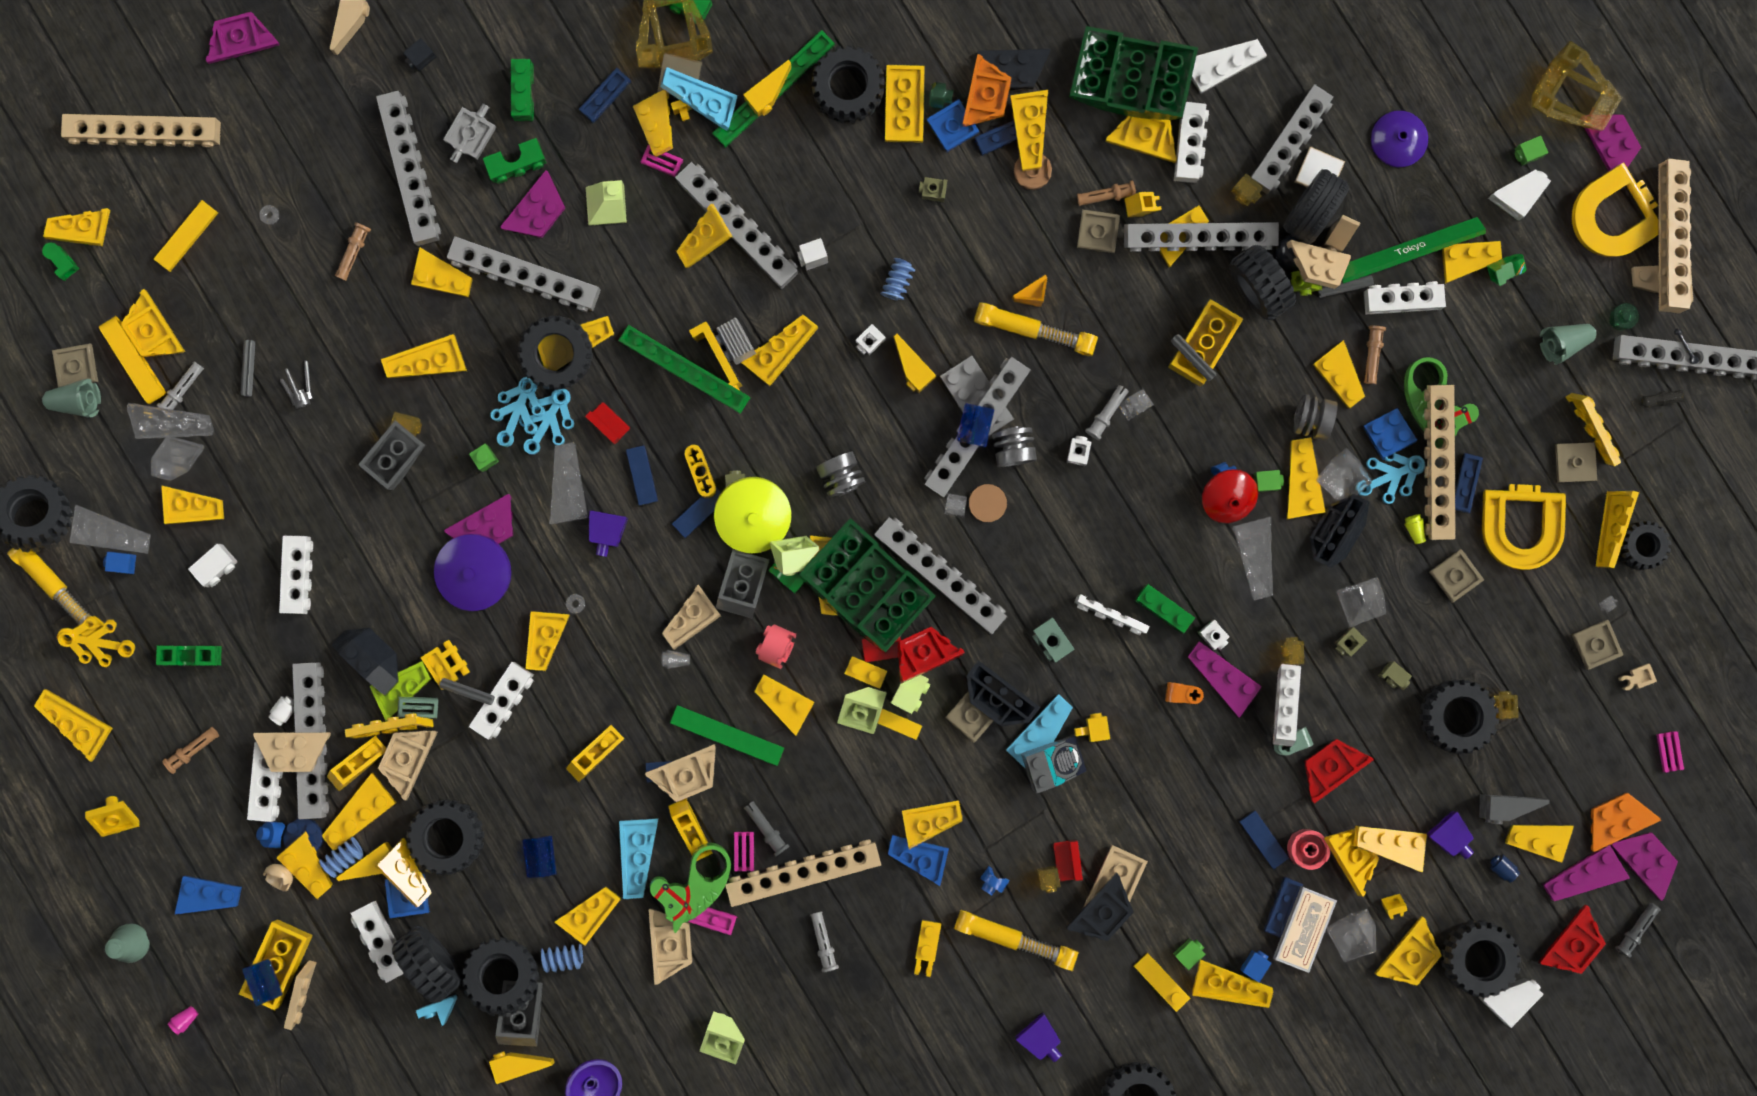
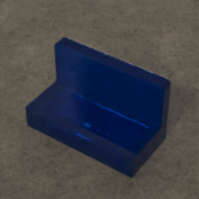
M965 403L957 441L986 447L994 409Z
M552 836L523 839L527 877L535 878L557 874Z
M270 959L242 969L256 1006L283 995Z

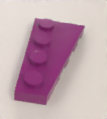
M1200 641L1188 655V659L1207 679L1214 690L1218 692L1225 703L1229 705L1236 716L1240 718L1262 686Z
M1608 845L1549 879L1542 885L1551 900L1557 901L1630 879L1611 846Z

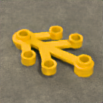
M88 616L82 624L74 629L63 628L57 634L59 644L64 647L70 646L78 655L80 662L84 664L90 662L93 653L102 667L110 665L112 657L109 654H104L99 647L118 650L122 657H130L135 651V645L130 640L116 642L99 639L107 633L114 632L117 626L114 620H107L103 627L88 636H81L79 634L87 629H93L97 623L93 616ZM87 621H91L93 625H89ZM107 624L112 625L113 628H108ZM79 644H85L90 651L83 650ZM82 655H87L88 659L83 658Z

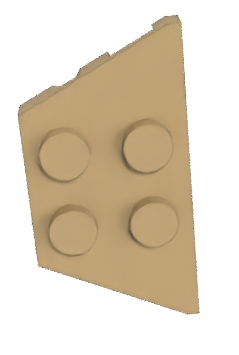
M1294 240L1287 242L1288 249L1292 248L1296 256L1293 260L1305 282L1333 289L1340 286L1351 255Z
M437 731L394 733L378 769L387 777L389 783L396 788L404 800H408L438 733Z
M330 732L254 733V738L271 772H312L327 739L330 737Z
M715 744L645 774L674 801H681L713 787L716 746Z
M649 909L654 983L656 985L692 963L690 925L687 922L682 923L679 930L674 933L673 922L665 918V913Z

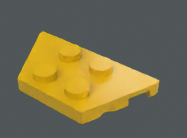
M1127 116L1107 136L1105 141L1175 163L1177 160L1170 120Z
M141 290V295L137 302L133 303L129 314L125 316L121 323L142 357L185 352L147 290Z
M1355 828L1325 837L1324 840L1358 896L1363 897L1366 893L1363 889L1367 880L1370 881L1372 878L1373 870L1379 860L1378 855L1353 845Z
M1423 916L1416 921L1376 970L1375 974L1377 976L1418 985L1442 956Z

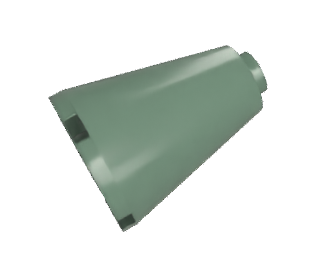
M1590 324L1544 328L1540 333V337H1543V343H1540L1543 355L1549 362L1553 361L1555 365L1560 364L1592 343L1596 338V329Z
M83 379L46 391L42 397V403L46 409L83 417H94L99 412L96 408L97 404H101V395L96 383H92L91 379Z
M137 924L122 925L111 935L105 946V952L110 958L124 963L136 962L148 952L150 943L146 935L147 933Z

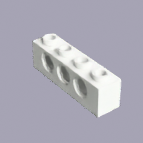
M1186 102L1183 119L1179 121L1174 181L1197 183L1199 178L1203 176V166H1200L1201 159H1204L1205 148L1202 147V144L1207 136V129H1204V123L1208 121L1209 110H1206V104ZM1189 121H1196L1198 123V127H1191ZM1187 140H1195L1196 146H1190ZM1190 157L1194 160L1195 164L1188 165L1185 159Z
M1427 282L1426 285L1419 286V283H1409L1405 287H1400V284L1388 285V288H1381V285L1369 286V289L1364 291L1365 315L1441 310L1446 307L1444 284ZM1420 292H1424L1427 295L1426 301L1420 298ZM1401 293H1405L1408 296V302H1404L1401 299ZM1382 294L1389 297V303L1382 301Z
M283 536L279 613L307 614V610H310L311 601L308 598V591L311 590L312 585L311 579H309V572L312 571L310 552L313 551L311 537ZM297 551H300L302 554L299 561H296L294 558V554ZM296 570H299L301 573V577L298 580H295L293 577ZM295 589H298L300 596L295 600L292 593Z
M511 662L491 692V695L495 696L493 704L488 705L484 703L469 727L487 739L496 738L502 729L500 725L503 720L506 722L512 714L510 710L513 705L517 706L523 698L521 695L525 688L528 689L533 683L532 677L534 674L516 662ZM512 680L518 682V688L515 691H512L509 687ZM501 696H505L508 700L505 707L499 705V698ZM491 712L497 716L495 723H491L488 720V715Z
M1281 664L1278 670L1273 744L1293 746L1296 741L1301 666Z
M257 742L254 744L247 820L271 822L275 821L279 815L277 799L281 795L279 779L282 778L283 772L270 771V768L265 764V758ZM266 776L271 780V784L268 787L263 783ZM263 796L269 799L267 806H264L261 802Z
M371 902L352 912L351 921L355 928L358 927L362 943L368 946L370 950L369 957L373 963L376 962L380 978L387 983L402 975L403 972L398 967L392 954V947L396 939L377 902ZM368 920L373 921V930L367 928L366 923ZM377 937L383 940L382 947H378L375 944ZM385 955H389L392 958L390 965L384 962Z

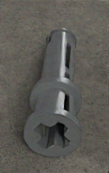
M754 801L744 808L765 836V843H768L774 850L775 857L790 847L779 836L780 832L774 831Z
M1650 902L1630 932L1628 931L1624 934L1625 938L1615 949L1622 955L1631 958L1632 951L1636 945H1640V938L1661 909Z

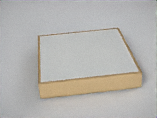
M1309 147L1295 183L1307 188L1322 169H1328L1339 177L1345 161Z

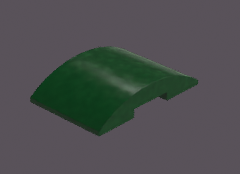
M1086 26L1070 97L1086 105L1125 116L1156 120L1183 119L1198 47L1162 40L1160 43L1124 37L1121 32Z
M851 518L799 574L806 584L840 618L884 653L935 598V595L908 570L905 571Z

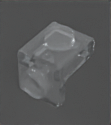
M1144 389L1120 403L1119 407L1127 420H1131L1154 404Z

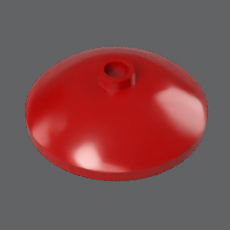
M1235 469L1226 470L1215 475L1206 484L1202 493V505L1205 512L1211 519L1220 523H1233L1243 519L1253 510L1258 499V487L1254 479L1248 473Z

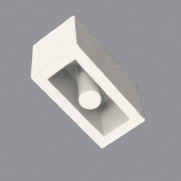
M821 238L799 246L800 251L797 252L801 267L805 266L806 270L828 263L827 253Z
M216 544L188 570L203 587H213L220 581L219 578L224 573L228 574L235 568L234 565L238 561L224 545Z

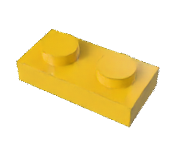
M853 656L845 672L846 675L879 689L887 673L886 670Z

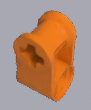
M1167 682L1166 702L1198 704L1203 700L1204 695L1200 688ZM1194 690L1199 694L1198 697H1195V700L1189 696Z

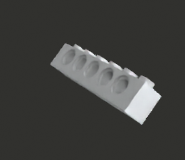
M1314 84L1248 181L1266 194L1270 190L1275 191L1280 184L1278 179L1281 174L1285 176L1291 166L1288 164L1291 159L1296 160L1301 153L1299 149L1301 144H1307L1312 136L1309 134L1312 128L1317 129L1322 119L1320 116L1322 113L1327 114L1333 104L1330 103L1333 99L1332 95ZM1309 106L1316 107L1317 113H1312ZM1300 121H1303L1307 124L1306 129H1303L1299 126ZM1288 137H1294L1297 144H1291L1288 141ZM1278 152L1284 153L1286 159L1281 160L1278 157ZM1267 168H1273L1276 175H1270L1267 172Z

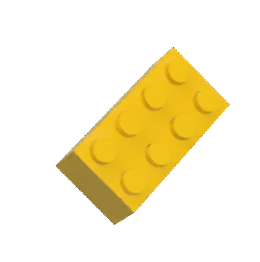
M1210 299L1185 338V341L1213 369L1243 318ZM1178 350L1168 368L1201 387L1207 379Z
M280 920L271 922L239 994L273 1010L279 1008L313 935Z

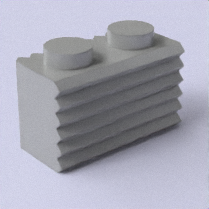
M733 318L716 328L719 333L716 335V338L721 346L725 345L727 350L724 353L729 361L733 360L737 365L756 354L737 318Z

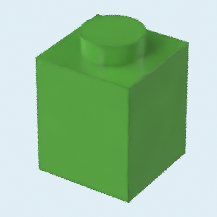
M1541 136L1524 142L1515 148V157L1521 162L1522 166L1548 154Z
M487 444L482 445L469 454L482 472L499 462Z
M1280 470L1253 473L1258 492L1281 490V486L1284 484L1283 475H1280Z
M1190 938L1173 953L1188 970L1206 954L1202 951L1204 949L1202 944L1197 939L1193 941Z

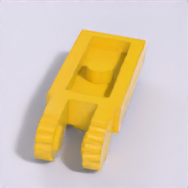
M922 920L915 957L914 974L919 975L921 960L928 961L926 976L931 977L941 923Z

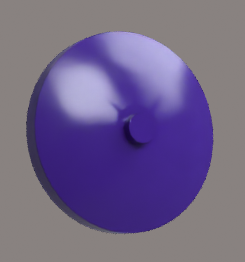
M465 534L452 539L440 550L435 561L434 578L439 592L450 604L462 610L478 611L496 604L505 595L511 581V565L506 552L496 541L480 534Z

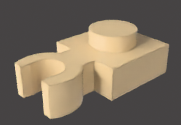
M1650 664L1629 670L1631 676H1621L1618 678L1619 681L1625 679L1628 681V685L1623 687V690L1632 689L1634 684L1636 688H1642L1657 682Z

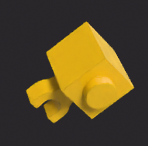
M1139 192L1125 198L1128 217H1142L1152 212L1160 211L1161 206L1157 207L1155 202L1160 200L1159 196H1154V192Z
M1101 713L1090 714V718L1086 719L1087 727L1074 728L1075 736L1088 735L1089 742L1110 739L1107 716H1102Z

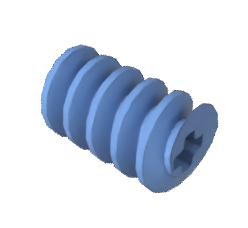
M894 258L897 264L891 265L894 271H889L888 274L891 278H886V282L889 285H883V289L886 292H881L880 294L892 300H904L900 293H907L903 286L910 285L906 279L913 278L909 272H915V269L909 262L900 258Z
M351 837L352 844L347 841L344 842L345 849L340 845L338 846L339 853L332 850V858L326 854V862L321 859L319 860L324 871L331 877L336 878L338 872L343 873L345 868L349 869L351 864H356L357 859L361 860L364 858L363 850L354 837Z
M579 944L578 950H575L574 945H571L570 951L564 946L562 952H560L557 946L553 953L550 947H548L547 953H544L542 948L541 961L544 971L548 973L550 968H552V971L556 972L558 966L561 971H564L566 965L569 970H572L574 965L576 969H580L583 963L582 945Z

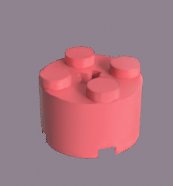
M775 624L772 627L768 625L764 632L765 639L763 644L760 643L758 645L756 654H758L759 660L781 669L783 667L780 665L781 662L786 663L792 651L794 643L791 640L792 637L796 638V634Z
M1302 829L1293 833L1287 845L1291 861L1308 870L1320 868L1327 862L1330 856V848L1324 840L1325 837L1321 833L1310 829ZM1308 845L1312 847V851H1305V848H1307Z

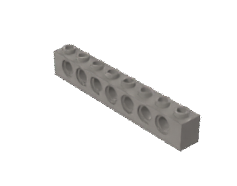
M399 91L376 96L413 241L417 246L439 241L438 235L441 234L439 224L435 223L434 216H436L434 205H430L429 198H432L431 192L424 182L427 176L424 168L421 169L420 166L422 157L420 151H416L415 144L417 143L415 132H412L410 128L413 122L410 114L406 112L405 107H408L407 99ZM400 110V114L397 117H392L393 111ZM404 128L405 131L402 135H396L398 129ZM404 146H409V151L402 154L401 149ZM409 164H413L414 169L411 172H406V167ZM415 182H418V188L416 190H411V185ZM422 200L423 206L418 209L415 208L416 202ZM428 219V224L420 227V221Z
M692 162L688 164L675 177L677 183L706 212L708 206L714 204L733 237L731 238L783 289L798 274L796 269L798 266L791 259L787 260L783 256L785 253L778 245L774 247L770 243L771 238L765 232L760 233L755 221L751 218L748 220L743 215L745 213L738 204L734 206L730 202L732 198L725 191L721 192L717 188L719 185L713 178L708 179L704 175L705 170L699 164L696 166ZM696 180L704 182L700 188H696L693 185ZM713 193L717 195V198L714 201H708L707 196ZM728 207L730 212L727 215H722L720 213L721 208ZM737 220L743 222V226L739 229L733 227V223ZM749 234H754L757 238L754 242H748L746 237ZM761 248H768L770 250L769 254L766 256L760 255L759 251ZM780 261L783 263V266L777 270L772 267L773 263Z
M1279 222L1124 224V248H1130V251H1141V247H1149V251H1160V247H1167V251H1179V247H1186V251H1197L1198 247H1205V250H1216V246H1223V250H1235V246H1242V250H1247L1253 245H1261L1266 250H1272V246H1278ZM1219 231L1222 232L1224 236L1221 242H1219L1216 238V235ZM1238 231L1242 234V239L1239 242L1235 239V234ZM1256 231H1258L1261 235V238L1258 242L1254 239V233ZM1144 232L1149 235V240L1146 243L1141 240V235ZM1162 232H1165L1168 236L1165 243L1160 240ZM1181 232L1186 234V240L1183 243L1179 240ZM1200 232H1203L1205 235L1203 242L1198 240Z
M455 236L447 255V259L455 267L462 268V266H465L472 273L479 275L482 272L487 274L486 277L497 281L498 278L505 280V284L509 286H522V290L534 293L536 291L541 293L540 296L549 300L552 297L559 299V303L566 306L570 304L576 305V309L583 312L594 310L601 291L595 285ZM468 253H474V258L471 261L465 260V256ZM486 259L492 260V264L489 267H483V262ZM505 265H509V272L506 274H502L501 268ZM521 272H528V277L525 280L519 279ZM545 278L546 283L543 286H537L538 279ZM563 284V291L556 293V285ZM575 291H582V296L579 299L572 297Z
M1620 335L1615 338L1613 360L1619 361V364L1630 365L1632 362L1638 363L1640 367L1657 365L1658 369L1674 367L1676 371L1682 372L1690 369L1695 370V373L1698 374L1714 372L1713 375L1715 376L1733 374V378L1749 376L1751 380H1757V351L1687 343L1693 355L1699 359L1697 364H1691L1690 356L1682 342ZM1633 347L1638 349V356L1633 354ZM1652 350L1657 352V359L1652 356ZM1671 352L1676 354V361L1671 358ZM1709 356L1714 359V365L1709 363ZM1728 359H1731V360H1732V362H1733V366H1732V367H1730V366L1728 365V363H1727ZM1747 361L1752 365L1751 370L1746 365Z
M1013 357L1010 359L1006 358L1001 364L1000 368L1003 369L1001 373L993 376L989 382L992 386L988 392L986 390L982 392L978 398L981 402L977 408L975 406L972 407L968 413L970 418L967 423L962 422L957 429L959 434L956 439L951 438L946 446L948 451L945 455L940 454L935 462L937 464L935 470L932 471L930 469L924 479L927 480L925 485L942 497H945L1031 371V369ZM1006 373L1014 375V381L1010 384L1005 383L1003 380V376ZM998 388L1003 391V397L1000 400H996L992 396L993 391ZM986 404L990 405L993 410L989 416H985L982 413V407ZM975 420L979 421L982 425L978 432L971 429V423ZM964 436L969 437L971 440V444L967 448L962 447L960 444V439ZM952 452L959 454L960 460L958 463H952L949 460ZM941 468L949 471L947 479L939 477L938 473Z
M889 517L874 536L986 631L993 634L1007 617L1004 614L1006 611L1000 605L994 606L989 602L991 598L983 591L981 594L976 591L975 588L977 586L969 579L964 581L960 577L962 573L955 567L950 569L946 565L947 561L938 554L936 557L931 553L932 548L925 542L922 544L916 540L918 536L911 530L905 531L902 528L903 524L894 517L892 520ZM895 532H900L903 535L901 542L893 541L892 535ZM911 544L916 545L918 548V552L915 555H910L907 552V547ZM930 557L932 565L924 567L921 563L922 558ZM944 569L947 572L946 579H938L936 576L937 570ZM952 582H959L962 586L961 591H952ZM968 594L975 595V604L970 605L966 602ZM983 606L990 608V616L983 617L980 610Z
M320 663L293 664L295 733L326 732V726L323 724L325 706L322 705V697H324L325 692L324 686H321L324 670ZM308 677L313 680V685L310 688L305 684ZM309 696L312 697L314 700V704L312 707H309L306 704V700ZM309 716H312L315 720L313 726L307 724ZM326 744L312 772H297L298 819L324 818L326 813L329 812V804L326 802L325 795L328 793V783L325 782L327 764L324 763V755L327 753ZM311 774H314L317 778L315 784H311L309 781ZM312 793L316 794L318 798L315 804L310 801Z

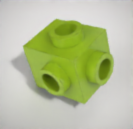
M1300 270L1291 272V285L1294 292H1299L1300 295L1306 296L1311 295L1313 291L1322 290L1321 285L1305 282L1300 274Z

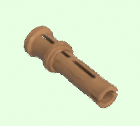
M1132 180L1127 184H1114L1112 188L1077 194L1079 206L1111 199L1120 201L1121 198L1136 194V190Z
M356 222L352 236L348 238L347 250L335 274L336 277L345 281L360 248L365 245L363 242L367 233L371 231L370 228Z
M1370 325L1369 341L1366 344L1369 349L1364 383L1376 384L1380 349L1384 347L1382 340L1386 327Z
M210 727L209 730L186 747L177 749L174 755L162 761L164 766L172 774L176 773V769L184 763H189L193 755L215 738H218V732L213 727ZM206 738L205 741H203L201 744L194 748V746H196L198 743H200L203 739Z

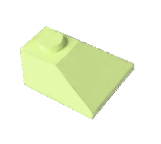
M622 180L600 182L586 187L588 225L627 223L625 191Z
M807 536L770 542L777 569L786 576H792L796 574L795 572H801L819 550V546Z
M867 687L846 694L837 723L874 734L886 692Z
M713 1012L700 1052L736 1064L745 1039L731 1017Z

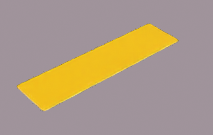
M885 709L881 710L878 724L915 740L917 739L922 725Z

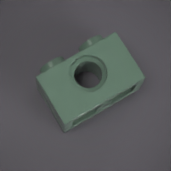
M1050 618L1033 630L1034 635L1032 637L1038 646L1042 644L1045 649L1043 653L1049 662L1053 660L1055 663L1074 650L1053 618ZM1049 636H1054L1057 639L1054 647H1050L1047 644Z

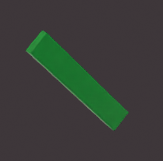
M677 705L670 722L673 725L778 766L784 751L782 746Z

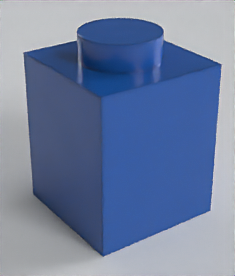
M107 552V556L103 560L105 571L134 574L136 555Z
M1252 950L1240 970L1257 982H1260L1271 965V962L1267 960L1269 956L1260 950L1257 953Z

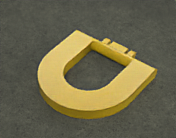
M1624 162L1587 185L1576 198L1572 210V225L1580 243L1592 253L1604 257L1626 255L1659 235V219L1653 211L1658 204L1656 201L1652 204L1649 203L1654 200L1647 186L1640 189L1645 184L1644 181L1640 180L1636 183ZM1626 185L1646 218L1618 236L1606 235L1596 224V208L1602 200Z
M1509 484V491L1484 490L1482 512L1483 540L1489 553L1499 563L1512 569L1528 570L1543 566L1556 556L1562 546L1565 535V493L1540 492V485H1535L1533 492V485L1519 484L1516 485V491L1515 484ZM1506 500L1543 502L1542 534L1538 543L1532 548L1519 549L1508 541L1505 535Z

